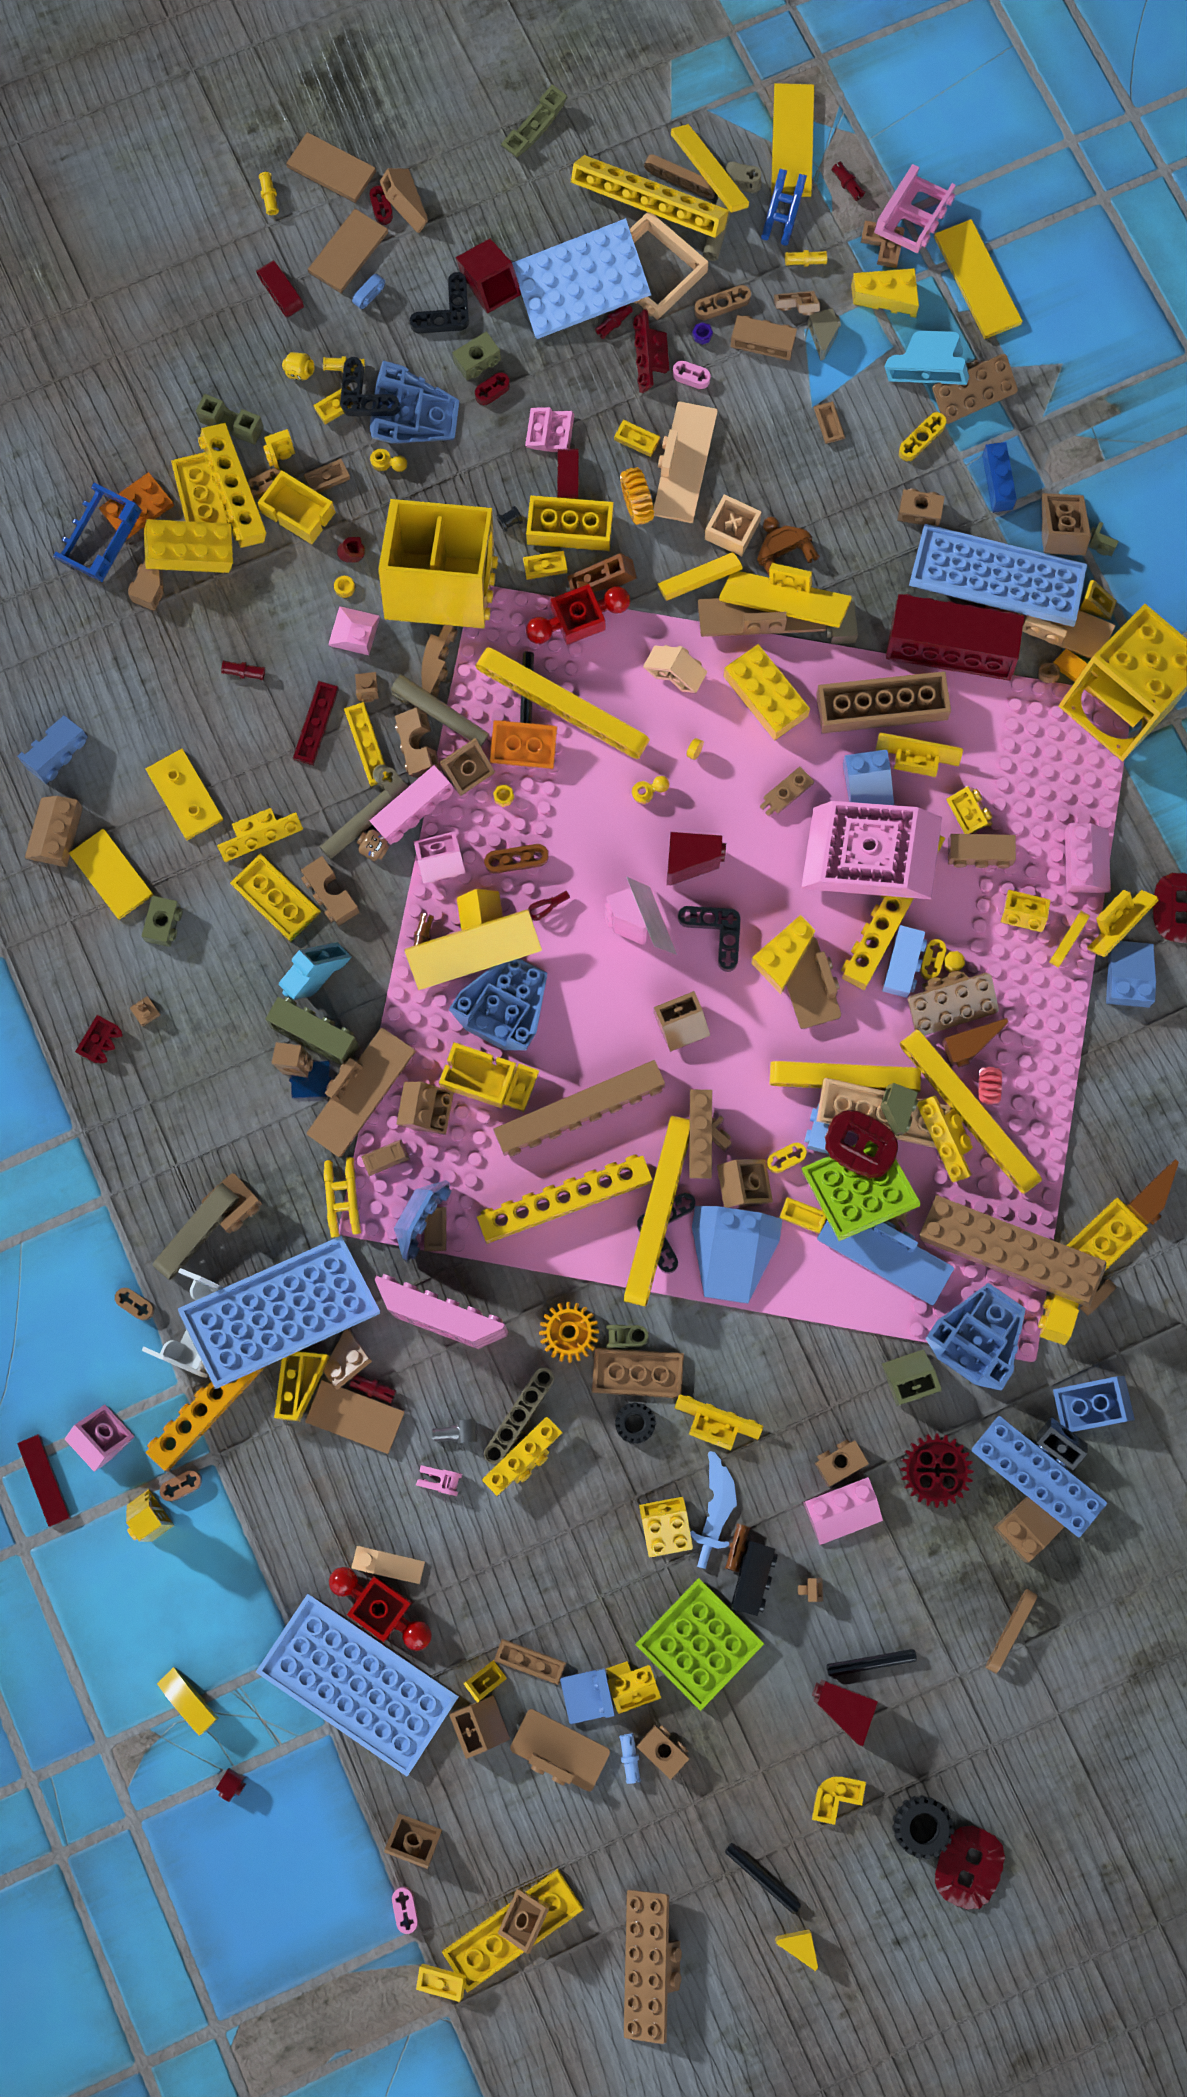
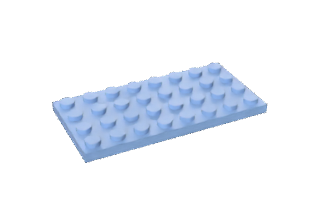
M924 524L909 586L1074 627L1077 620L1087 564Z
M339 1236L178 1308V1313L214 1388L217 1389L380 1314V1310L342 1236Z
M309 1593L256 1671L257 1674L405 1776L409 1775L459 1697Z

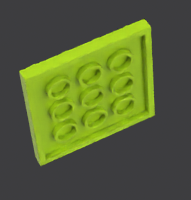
M868 1141L864 1148V1153L874 1157L878 1146ZM830 1156L801 1168L838 1241L920 1206V1201L896 1158L890 1170L878 1178H867L848 1171L845 1167L839 1165L837 1161L831 1159Z
M698 1578L635 1645L701 1711L764 1643Z

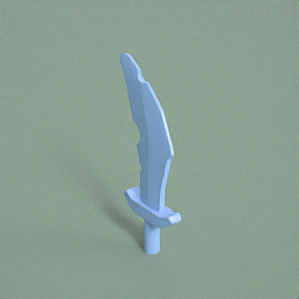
M712 1451L708 1453L709 1488L713 1491L714 1497L708 1502L709 1517L706 1519L702 1536L694 1531L690 1532L691 1537L697 1543L703 1544L697 1567L706 1569L712 1548L721 1549L729 1546L728 1541L721 1542L718 1539L730 1513L737 1506L734 1480L727 1467L721 1465V1459Z

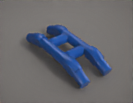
M780 168L761 238L763 240L769 239L774 221L785 223L781 244L787 246L792 234L807 175L799 174L793 196L784 194L782 190L787 170ZM779 201L791 204L788 215L777 213Z

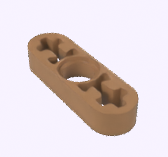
M739 285L699 299L695 303V316L700 320H708L745 307L750 302L751 291L747 286ZM741 293L745 298L738 297V294ZM719 299H726L728 305L721 307L717 304V301ZM700 307L707 309V312L700 310Z

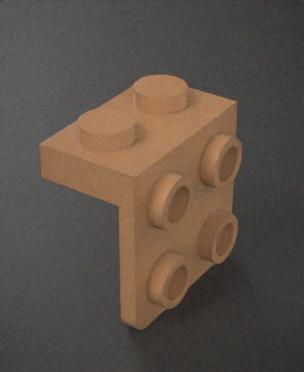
M233 1173L220 1183L226 1185L240 1198L238 1203L220 1223L229 1234L241 1228L244 1224L243 1221L249 1216L255 1215L262 1205L259 1199ZM216 1187L206 1197L202 1199V1204L209 1197V1195L216 1189Z

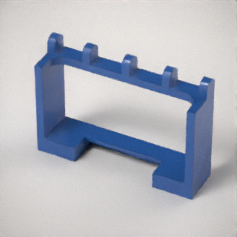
M93 483L91 489L95 491L92 500L90 503L83 501L82 505L87 507L80 521L73 519L72 523L77 525L70 539L63 537L62 541L67 544L61 553L55 551L53 557L103 582L139 518L142 509L136 503ZM104 495L124 505L118 517L122 522L103 556L98 554L89 569L68 557Z

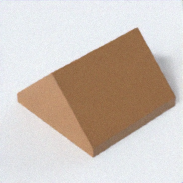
M475 738L440 761L443 774L460 796L495 773Z
M399 1813L384 1853L428 1869L442 1829Z
M517 1889L498 1934L525 1953L530 1954L550 1904Z

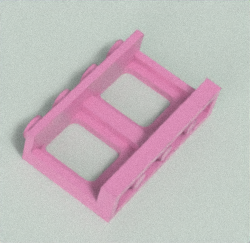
M912 164L879 216L874 233L918 254L922 246H927L930 239L929 234H934L939 224L938 220L944 218L947 212V205H952L956 196L953 193L956 185L952 183L949 189L945 190L917 176L920 167ZM918 192L926 193L941 201L933 215L911 204ZM902 219H906L924 228L917 242L895 233L894 230Z

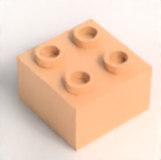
M724 494L706 527L705 540L742 557L760 523L762 512Z

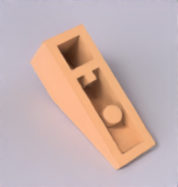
M357 1546L352 1569L420 1584L425 1561Z

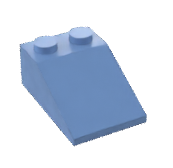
M880 750L845 755L843 769L849 802L894 805L888 751Z
M1120 941L1112 949L1108 957L1106 1004L1149 1008L1155 1002L1156 991L1154 946L1149 943Z
M1116 1376L1053 1389L1060 1424L1071 1432L1135 1420L1125 1376Z

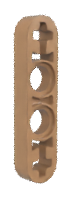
M649 155L644 163V168L649 173L704 198L713 199L716 194L703 176L661 157Z
M1026 1589L1022 1594L986 1663V1669L995 1674L1000 1670L1038 1595Z

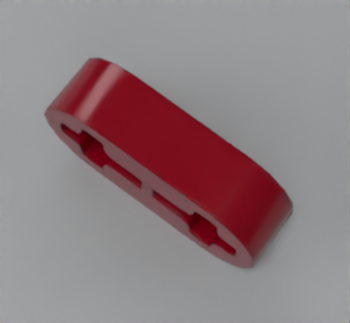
M375 186L370 190V201L375 220L381 225H387L393 219L391 204L386 199L382 186ZM377 194H380L382 202H378ZM380 209H384L385 217H382Z
M496 373L478 385L475 389L477 403L488 405L505 394L510 388L509 377L505 373ZM497 381L504 382V386L497 385ZM481 392H483L484 394L487 393V394H488V397L485 398V396H481L480 393H481Z

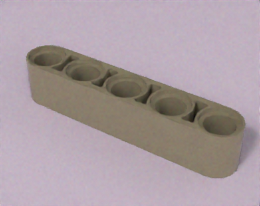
M223 1183L216 1187L156 1258L152 1266L168 1280L173 1279L179 1273V1269L186 1265L234 1208L240 1198Z
M540 1368L534 1373L487 1445L484 1457L490 1464L497 1465L509 1453L552 1387L554 1375L550 1369ZM543 1372L551 1376L547 1384L538 1382V1376ZM534 1391L538 1394V1400L535 1403H528L526 1401V1394L528 1392ZM517 1410L525 1412L526 1418L524 1421L516 1422L513 1419V1415ZM510 1429L513 1431V1438L510 1441L502 1440L501 1433L503 1430ZM492 1448H498L501 1452L500 1458L496 1461L489 1458V1451Z

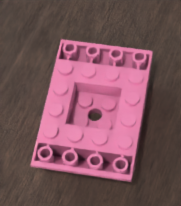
M831 801L814 807L802 889L931 900L942 817L919 807ZM871 841L876 844L872 850L864 848L867 842Z
M385 1274L382 1277L376 1276L375 1278L387 1309L397 1319L476 1349L487 1346L508 1335L505 1324L497 1316L489 1314L487 1318L476 1308L468 1306L467 1310L458 1307L460 1303L449 1298L446 1299V1302L437 1299L438 1294L428 1290L425 1293H421L417 1286L404 1282V1285H400L395 1278Z

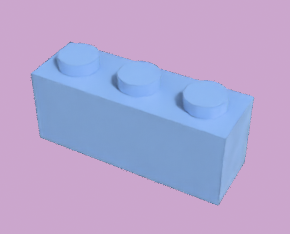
M902 925L899 926L882 989L883 992L905 998L908 997L910 992L914 993L917 980L913 978L915 971L919 972L922 960L919 959L920 951L924 952L927 944V939H924V931Z

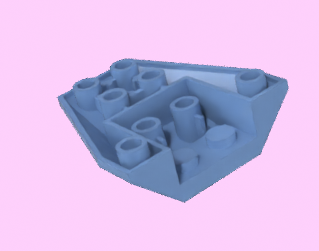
M520 958L493 966L459 992L449 1011L466 1031L503 1050H527L537 1032L547 972Z
M444 1180L415 1189L394 1227L404 1261L409 1263L410 1259L414 1260L420 1248L417 1247L419 1243L416 1240V1236L418 1233L420 1235L423 1233L427 1225L425 1219L428 1214L432 1215L437 1205L441 1204L443 1200L447 1201L452 1190L449 1189L451 1185L448 1181Z

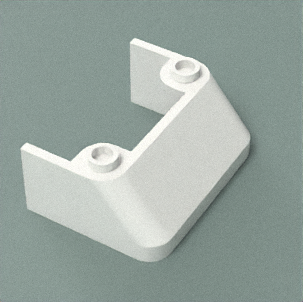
M181 1268L178 1271L194 1280L190 1288V1295L194 1300L224 1288ZM187 1329L181 1342L175 1340L166 1342L160 1353L146 1347L142 1349V1351L198 1376L203 1378L209 1377Z

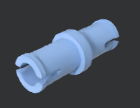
M634 1734L620 1735L623 1754L621 1762L624 1763L626 1783L640 1782L639 1754H636Z

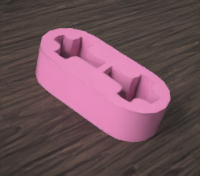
M678 361L673 366V377L680 383L697 389H705L710 384L711 375L706 368L686 361ZM682 368L685 369V372H683V374L680 375L679 371H681ZM701 375H703L704 379H702V381H698V378H700Z
M399 1887L392 1896L396 1925L400 1932L410 1934L418 1925L414 1895L409 1888ZM400 1892L409 1896V1899L406 1900V1908L404 1909L402 1902L396 1899L400 1896ZM404 1912H407L408 1918L414 1921L411 1923L410 1928L401 1924L405 1919Z

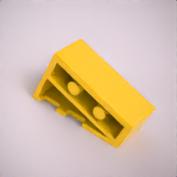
M915 268L853 273L851 284L853 304L877 310L883 308L891 310V313L897 314V312H901L916 318L919 302Z
M1050 1292V1296H1046L1043 1308L1046 1309L1045 1315L1041 1316L1038 1328H1041L1039 1337L1066 1345L1074 1329L1079 1312V1304Z
M149 1489L127 1504L126 1523L129 1526L127 1531L133 1540L153 1542L174 1526Z

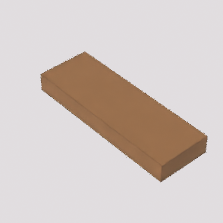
M505 1639L501 1640L494 1659L495 1662L559 1685L566 1665L564 1661Z

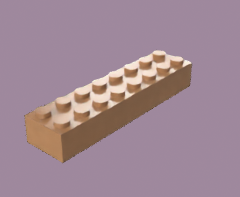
M936 1195L919 1234L921 1241L1089 1308L1106 1269V1261L938 1195Z

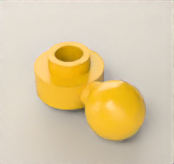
M377 449L370 456V462L377 471H385L390 466L396 472H402L407 468V460L404 456L397 455L391 458L389 452L385 449Z
M657 776L652 784L645 781L637 782L632 788V796L636 802L646 804L652 800L655 791L663 793L668 790L670 786L669 780L665 776ZM640 789H646L645 794L640 795L638 793Z

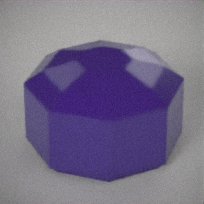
M702 322L695 325L692 336L696 343L703 345L710 342L713 331L709 324Z

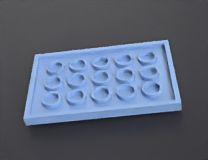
M626 218L512 263L536 339L651 296Z

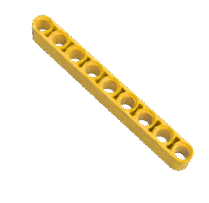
M486 647L475 665L477 670L632 758L639 759L650 741L648 736L492 648Z
M915 1030L899 1043L904 1053L917 1068L921 1069L923 1076L948 1106H951V1109L955 1108L962 1123L1022 1194H1026L1042 1181L1035 1168L919 1030Z
M676 1116L670 1117L625 1289L624 1302L645 1307L648 1304L690 1141V1119Z

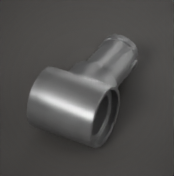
M475 1419L455 1421V1424H452L450 1427L432 1429L433 1442L453 1440L457 1444L477 1442Z

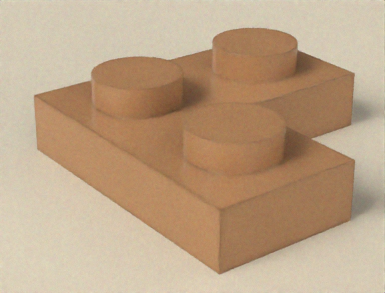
M865 220L861 243L880 246L877 265L897 268L901 245L874 233L877 223ZM897 226L894 231L903 236L905 228Z
M814 291L774 294L775 307L781 311L791 310V307H797L799 313L803 315H813L814 312L820 311V303Z

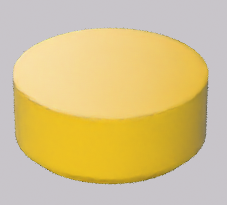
M340 576L335 580L334 590L339 597L348 598L355 592V584L351 577Z
M694 738L687 749V757L696 760L702 751L704 741Z

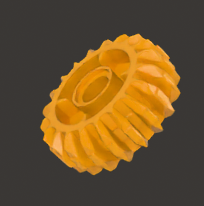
M638 467L626 469V471L620 474V482L630 518L636 525L648 523L654 518V507L644 474Z
M567 1302V1309H563L560 1303L558 1304V1312L554 1308H550V1312L553 1314L552 1317L547 1314L544 1315L548 1323H540V1326L546 1328V1331H539V1335L546 1336V1338L540 1341L541 1344L549 1343L545 1351L554 1350L551 1354L552 1358H555L559 1353L560 1362H563L564 1356H568V1363H572V1356L576 1355V1360L581 1361L580 1353L588 1357L589 1354L585 1349L589 1348L592 1351L595 1349L590 1342H598V1338L592 1337V1334H599V1329H592L593 1326L598 1324L597 1320L589 1321L594 1316L593 1313H589L587 1316L584 1315L587 1307H583L580 1312L578 1311L579 1303L575 1304L574 1309H570L571 1304ZM566 1327H573L576 1333L574 1337L566 1338L563 1335V1330Z

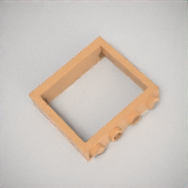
M647 212L630 228L634 243L649 231L693 269L658 305L649 297L633 302L642 306L643 310H648V316H653L658 320L708 272V261L659 218Z

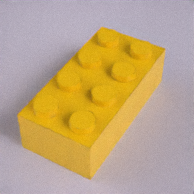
M530 495L526 531L527 545L610 551L613 502Z
M146 520L144 528L145 569L230 572L233 564L231 524Z
M759 644L724 668L723 677L774 741L808 717L809 706Z

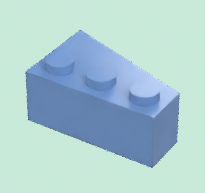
M62 716L45 731L47 736L40 742L37 740L32 742L31 746L33 748L26 754L21 752L17 756L26 769L45 784L56 778L59 769L70 762L73 753L77 749L82 748L87 739L85 732L66 716Z

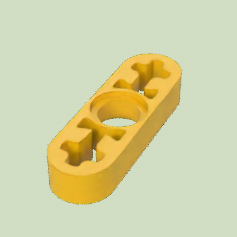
M939 412L932 413L901 443L899 457L904 461L914 460L943 432L946 425V417ZM933 421H940V425H935L931 431L930 428L932 427ZM925 433L928 439L920 441L917 438V434ZM914 443L915 446L912 449V453H905V448L909 449Z
M1082 910L1079 912L1049 963L1059 968L1090 915Z

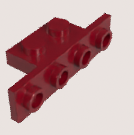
M646 309L640 312L633 321L635 329L634 344L637 355L636 365L638 368L637 382L640 393H645L654 385L653 371L666 374L670 370L667 333L649 329L648 310Z

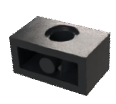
M1052 1417L1037 1433V1444L1072 1470L1087 1455L1088 1444Z

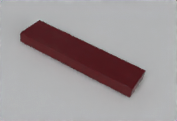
M318 681L293 755V760L314 766L339 691L338 686Z
M37 1434L17 1443L48 1527L71 1519L40 1435Z

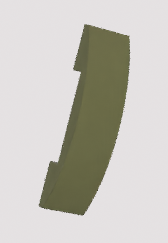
M551 85L539 99L540 104L517 131L514 129L501 143V146L515 157L523 154L541 137L556 118L568 98L567 95L554 85Z

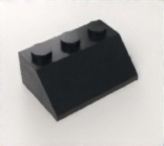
M748 1541L730 1608L758 1616L759 1612L763 1613L766 1599L763 1598L765 1589L769 1590L772 1577L768 1575L770 1568H775L778 1554L774 1553L775 1548Z

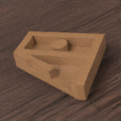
M344 1330L323 1370L333 1387L337 1390L372 1362L351 1330Z

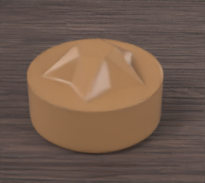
M1045 663L1039 667L1038 677L1045 683L1056 682L1060 677V668L1056 664Z

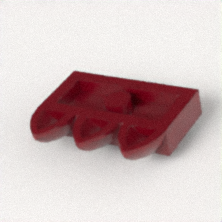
M96 1015L75 1053L93 1063H106L108 1060L102 1051L115 1050V1045L110 1038L122 1037V1031L116 1024Z

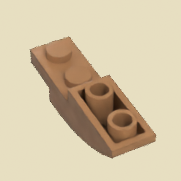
M444 625L439 637L433 634L430 635L423 656L422 688L436 698L440 691V688H438L440 682H444L448 675L446 662L443 660L447 658L449 653L448 646L450 641L454 642L458 631L456 626Z

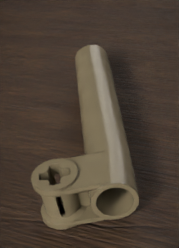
M737 162L727 163L725 171L740 191L756 193L761 189V170L758 167ZM718 197L716 205L728 209ZM730 211L728 212L725 229L716 238L707 236L703 251V257L707 260H718L731 216Z
M402 674L398 676L391 687L392 696L405 705H408L410 702L467 740L471 741L475 738L482 747L488 738V732Z
M384 764L375 767L373 778L382 788L383 792L320 846V849L330 860L371 827L372 823L370 820L409 787L393 768ZM384 771L387 772V773H386V776H387L386 779H383V777H384L383 772H384Z

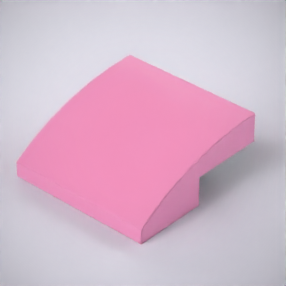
M550 407L531 408L525 446L549 452H558V449H570L574 413L572 411H552Z

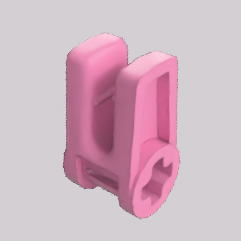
M420 1466L421 1473L429 1474L431 1477L438 1476L441 1478L440 1483L429 1482L427 1479H418L416 1486L437 1490L438 1492L453 1496L458 1495L456 1489L462 1474Z

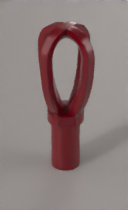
M564 891L555 897L531 904L528 909L532 920L538 921L545 917L558 904L569 899V893ZM546 904H551L547 909L540 912L539 914L532 915L531 911H533L534 909Z

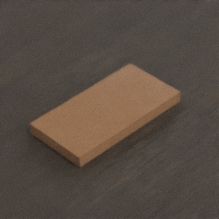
M308 132L286 163L287 168L354 203L357 202L376 173L375 167Z
M354 209L308 268V273L342 293L388 234V229L357 209Z
M595 1348L592 1393L678 1398L679 1395H682L684 1353Z
M321 1380L305 1422L389 1454L405 1412L341 1387L337 1390L331 1383Z

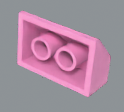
M1069 823L1065 830L1067 893H1110L1109 830L1092 823Z
M631 888L606 896L607 904H604V918L608 928L612 927L614 933L639 944H646L647 927Z
M869 1477L803 1502L819 1545L883 1521Z

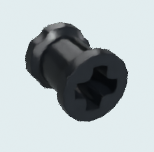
M516 506L511 507L512 510L503 515H496L497 521L504 532L517 523H523L521 514Z

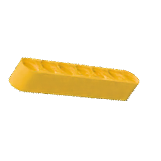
M786 1061L770 1062L769 1084L771 1086L822 1088L824 1078H829L885 1091L886 1087L892 1083L916 1092L921 1091L920 1068Z

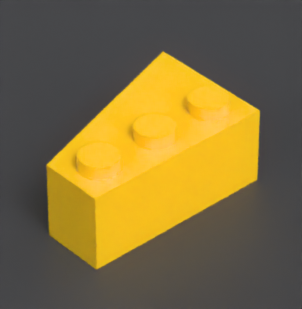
M799 915L752 957L751 964L780 994H782L787 982L814 938L815 929L802 915Z
M296 1352L281 1360L274 1418L301 1421L330 1358L329 1355Z

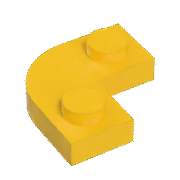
M833 1776L823 1781L816 1792L812 1820L835 1825L839 1801L862 1806L866 1781L843 1776Z

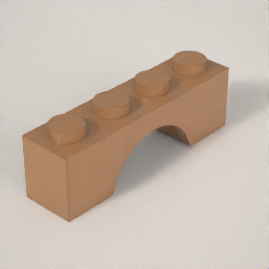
M690 1089L689 1178L712 1179V1090Z

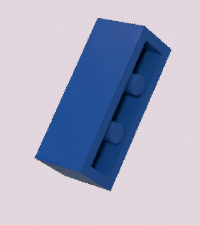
M1007 443L986 444L982 458L992 513L1013 510L1017 497Z

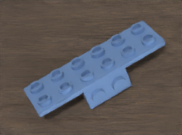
M828 1220L826 1221L817 1237L819 1242L931 1306L937 1301L954 1270V1267L918 1247V1242L914 1240L915 1236L906 1231H903V1233L895 1229L896 1226L889 1221L880 1223L841 1241H838Z
M998 1416L971 1449L974 1454L1077 1537H1081L1107 1505L1103 1498L1075 1477L1067 1469V1465L1059 1459H1054L1047 1450L1029 1440L1001 1416Z

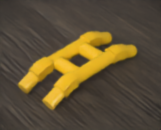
M353 1157L346 1158V1181L334 1182L333 1162L331 1160L324 1162L327 1219L331 1237L340 1236L336 1212L349 1211L352 1233H361ZM347 1189L348 1202L335 1204L334 1191Z

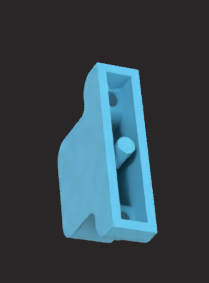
M918 331L913 334L906 353L889 357L884 366L888 380L891 382H941L942 384L967 385L969 380L966 362L961 358L963 348L957 332Z
M338 942L299 950L292 958L294 965L278 985L283 989V995L292 1000L310 997L321 988L334 971L344 967L352 956Z

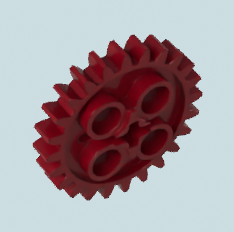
M936 1433L934 1440H932L931 1436L927 1434L926 1442L919 1437L917 1438L918 1446L914 1443L910 1444L912 1452L909 1450L904 1451L908 1459H901V1462L905 1463L906 1467H902L899 1470L906 1472V1475L900 1479L908 1481L904 1489L911 1488L912 1491L909 1496L912 1497L917 1494L918 1503L925 1499V1506H929L931 1501H933L934 1507L938 1508L941 1501L943 1506L947 1507L948 1500L955 1504V1496L959 1498L964 1497L961 1490L969 1491L965 1483L973 1482L967 1476L974 1473V1471L968 1469L967 1466L971 1465L973 1461H966L965 1458L969 1455V1452L962 1454L963 1444L958 1447L955 1446L957 1439L948 1442V1435H944L942 1440H940L939 1434ZM923 1452L928 1453L931 1457V1462L928 1465H924L920 1461V1455ZM945 1453H949L953 1457V1463L950 1466L943 1463L942 1458ZM937 1464L939 1469H956L957 1472L939 1473L936 1477L934 1472H917V1468H934ZM923 1475L928 1476L931 1480L928 1488H923L920 1485V1478ZM945 1476H949L953 1480V1486L950 1489L943 1486L942 1481Z

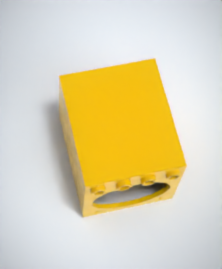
M390 499L378 568L384 619L485 629L486 620H490L488 603H492L493 590H490V588L495 586L496 574L493 573V569H497L498 556H494L492 508Z
M1144 604L1092 657L1058 707L1123 762L1186 693L1187 638L1147 604ZM1086 688L1089 689L1132 727L1142 720L1139 734L1129 739H1119L1111 737L1096 728L1083 711L1081 704L1083 691Z

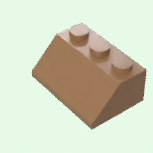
M61 796L41 798L25 855L26 859L67 867L70 857L69 852L72 850L83 809L78 800Z

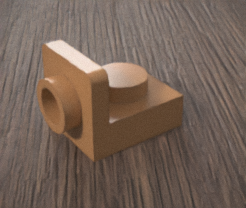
M376 672L355 674L358 701L372 702L374 699H379Z
M722 1116L718 1119L712 1118V1141L726 1152L732 1144L730 1141L731 1137L724 1130L721 1129L719 1131L717 1129L723 1123L724 1118Z

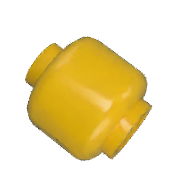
M290 352L283 360L282 368L289 379L303 381L313 375L314 362L306 353Z

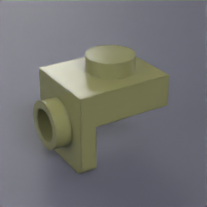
M1099 522L1097 528L1092 527L1090 531L1091 542L1089 548L1096 550L1101 555L1112 557L1119 541L1100 534L1103 523Z

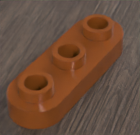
M541 844L495 850L485 856L484 863L486 869L493 874L541 867L548 861V850ZM540 854L542 857L537 860L534 858V855ZM515 857H519L521 860L520 862L515 863L513 862V859ZM495 860L499 861V865L493 866L492 862Z

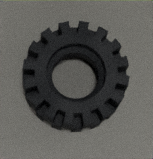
M637 1402L629 1403L622 1407L617 1413L615 1420L618 1435L624 1441L631 1444H639L648 1440L652 1436L656 1425L655 1416L651 1409ZM634 1414L640 1415L644 1420L643 1429L639 1432L630 1431L626 1425L629 1416Z

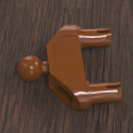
M772 516L764 520L763 528L769 534H767L757 562L759 565L764 566L768 575L771 564H776V558L797 548L802 550L808 563H812V559L816 561L820 557L812 544V536L808 531L787 525L779 528L778 520Z

